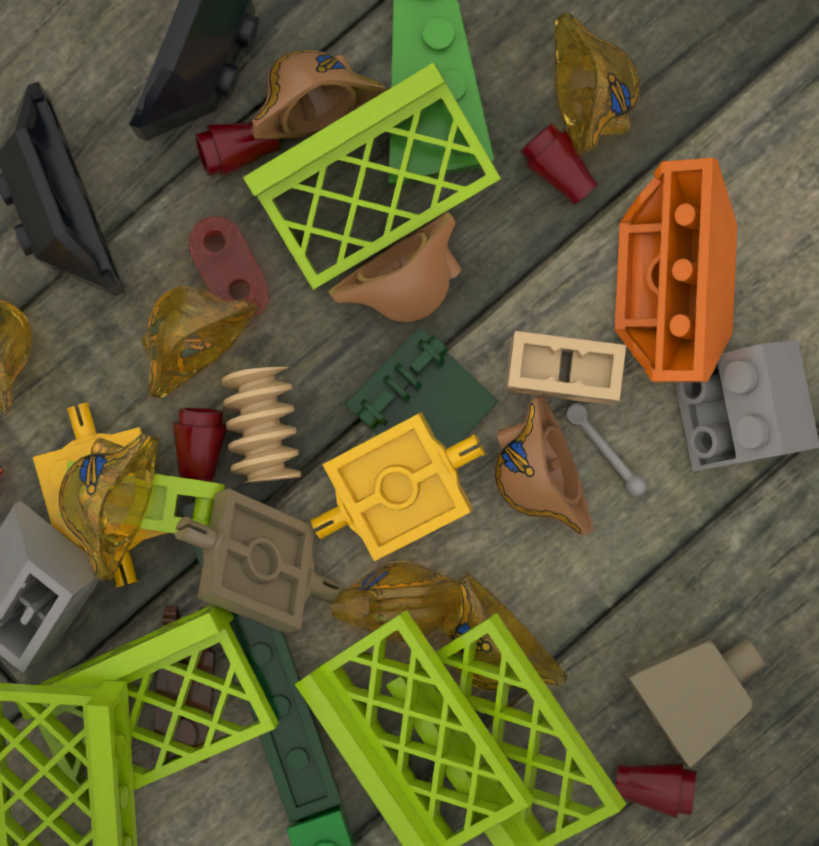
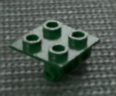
M420 326L345 405L376 435L422 411L435 438L447 449L461 442L499 401L447 352V347L434 335L430 336Z

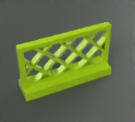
M433 62L244 176L243 179L254 197L257 196L314 290L497 182L501 177L447 86L439 69ZM441 98L453 117L448 141L416 133L422 110ZM413 116L410 131L395 128L396 125ZM457 127H459L470 147L454 143ZM385 132L408 137L400 169L369 161L376 137ZM414 139L446 147L438 179L407 171ZM366 144L363 159L348 156V154ZM452 149L474 154L486 175L468 186L444 181ZM338 160L361 166L353 197L323 189L328 166ZM367 168L398 175L391 207L360 199ZM319 172L316 187L301 183ZM405 177L436 185L429 209L417 214L397 208ZM442 187L457 191L438 203ZM291 188L313 193L314 196L307 224L285 219L274 199ZM321 196L351 203L344 234L314 226ZM358 205L389 213L384 235L373 242L351 236ZM395 215L410 219L392 230ZM291 228L305 231L302 245ZM312 233L342 241L337 263L319 274L307 256ZM349 243L363 246V248L345 258Z
M214 604L203 607L35 684L99 689L105 680L127 681L128 696L136 698L130 716L131 743L133 738L161 748L155 766L146 769L132 763L134 790L274 730L279 724L229 624L234 618L231 611ZM219 642L230 662L226 679L197 669L202 650ZM188 656H191L189 665L178 662ZM163 668L184 676L177 701L149 691L155 671ZM235 676H237L241 685L233 683ZM143 677L140 687L131 684V682ZM193 680L221 691L214 715L185 704ZM229 694L249 701L259 720L243 727L222 719ZM15 702L25 721L34 718L22 705ZM145 702L173 713L165 736L137 726ZM58 705L51 712L55 717L69 712L83 718V706ZM181 716L210 727L203 745L194 748L173 740ZM39 723L37 726L52 755H54L64 745ZM218 730L227 733L215 739ZM84 736L83 739H82V742H83L84 744H85V736ZM69 751L57 762V765L79 786L85 781L82 774L84 764L78 758L75 761L72 753ZM169 752L178 755L174 758L167 760ZM89 788L85 791V793H86L88 796H89Z
M407 610L336 656L334 655L294 684L402 846H460L528 808L535 800ZM396 630L399 631L411 649L410 664L385 658L387 636ZM374 645L373 654L364 652ZM353 661L370 666L369 690L355 686L342 665ZM383 671L408 678L405 701L380 694ZM419 681L437 687L443 696L442 712L416 704ZM378 707L403 714L400 736L387 733L377 719ZM414 718L440 725L437 748L412 740ZM451 729L467 733L476 745L474 759L448 751ZM410 754L435 761L432 783L417 779L408 765ZM446 765L472 773L469 795L443 787ZM482 777L500 781L512 800L499 805L480 799ZM441 801L467 809L465 826L456 832L452 831L440 813ZM477 813L484 814V816L477 819Z
M497 613L435 651L442 663L462 669L460 690L473 709L494 716L492 737L507 758L526 764L524 784L535 799L533 803L558 811L556 828L546 833L532 813L531 804L523 811L485 831L493 846H554L623 809L627 803ZM487 633L502 653L500 667L475 659L477 639ZM464 648V655L456 653ZM473 673L498 680L496 703L471 695ZM397 675L385 686L394 698L405 701L408 678ZM419 681L416 704L442 712L443 696L437 687ZM510 685L527 690L534 700L532 714L507 706ZM414 718L413 727L426 745L437 748L440 725ZM505 720L531 728L528 750L503 742ZM451 729L448 751L474 759L476 745L467 733ZM542 732L559 737L567 749L565 762L539 753ZM446 765L445 775L456 791L469 795L472 773ZM537 768L563 776L560 797L534 788ZM482 777L480 799L499 805L512 800L500 781ZM574 780L591 785L603 803L592 808L571 801ZM477 813V819L484 816V814ZM569 815L575 817L568 821Z
M105 680L99 689L0 683V846H14V840L17 842L15 846H43L35 837L47 826L52 828L70 846H92L89 843L91 839L93 846H138L127 681ZM2 701L18 702L34 719L20 732L3 716ZM58 705L83 706L84 727L75 735L51 713ZM39 723L64 745L50 759L26 737ZM84 736L85 744L82 741H80ZM5 738L9 741L7 745L5 743ZM14 747L38 768L26 782L7 766V754ZM69 751L87 767L88 778L79 786L56 765ZM43 775L67 796L55 809L50 807L31 789ZM88 788H89V796L85 793V791H86ZM19 798L42 819L30 832L12 817L11 806ZM73 802L91 818V829L83 836L60 816Z

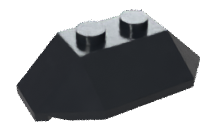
M179 0L138 105L129 123L137 137L150 140L216 111L222 96L230 98L240 73V68L234 66L242 46L248 49L251 47L259 27L260 18L254 16L256 12L252 0Z
M38 81L27 86L0 146V168L2 171L0 173V194L7 206L15 204L21 223L14 226L19 244L26 256L34 254L37 260L51 269L114 296L125 293L124 286L50 96Z

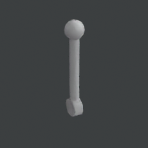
M579 403L571 405L566 412L567 421L571 425L581 427L625 480L626 490L631 496L638 497L643 495L647 489L645 479L634 475L587 419L588 410L586 407Z

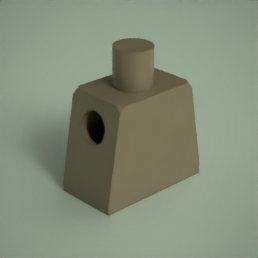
M701 637L631 668L623 673V676L680 761L690 768L752 710L754 703L741 685V682L765 667L766 664L757 649L747 638L721 655L710 639Z

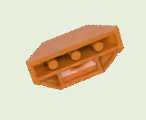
M712 157L662 161L653 173L655 177L640 192L620 221L614 330L636 360L643 366L644 372L652 382H708L733 334L737 222L717 159Z

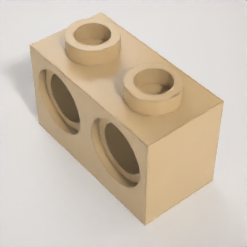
M514 331L510 341L504 392L533 396L544 394L545 397L612 406L620 401L626 345Z

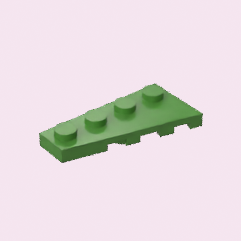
M393 0L391 88L434 62L491 162L494 164V156L458 0ZM442 98L422 110L416 133L448 141L453 117ZM413 116L396 125L395 128L410 131ZM457 127L454 143L470 147L459 127ZM390 133V167L400 169L408 137ZM414 139L407 171L432 178L438 177L446 147ZM452 149L445 175L481 168V165L474 154ZM389 173V188L396 186L398 175ZM405 177L403 185L417 182L418 180Z

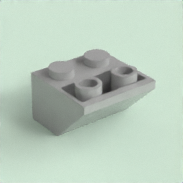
M798 340L762 343L722 353L708 382H675L693 472L819 448V439Z
M21 501L13 505L0 527V655L24 673L58 646L106 569L96 561L97 573L94 574L89 555Z

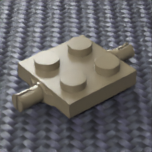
M227 488L215 494L209 527L187 516L183 517L176 526V530H180L175 532L177 540L187 542L201 548L203 551L204 561L198 599L288 634L301 630L304 605L310 594L328 603H332L340 593L339 590H335L340 588V583L337 580L320 575L314 570L312 549L315 529H313L312 525L232 489Z

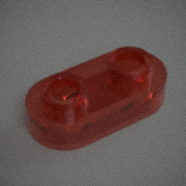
M220 216L207 217L199 221L190 233L188 246L190 254L208 289L230 306L244 308L252 303L254 305L253 312L251 314L246 313L244 318L230 315L225 308L218 307L225 315L235 320L245 321L257 317L267 306L269 287L240 230L232 221ZM214 234L225 237V245L218 252H211L206 249L207 239ZM237 282H246L250 285V294L244 300H235L231 297V288Z

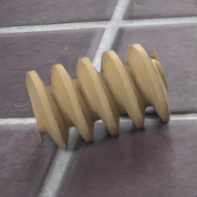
M289 367L244 369L232 372L221 379L223 387L238 391V393L224 400V407L241 412V415L226 422V428L229 431L243 434V437L228 444V450L245 456V459L230 466L232 474L247 478V481L244 483L269 482L301 477L300 470L288 468L284 465V462L299 455V449L282 445L283 439L297 433L296 427L280 423L281 417L295 411L294 405L278 401V396L291 390L292 384L276 380L275 374Z

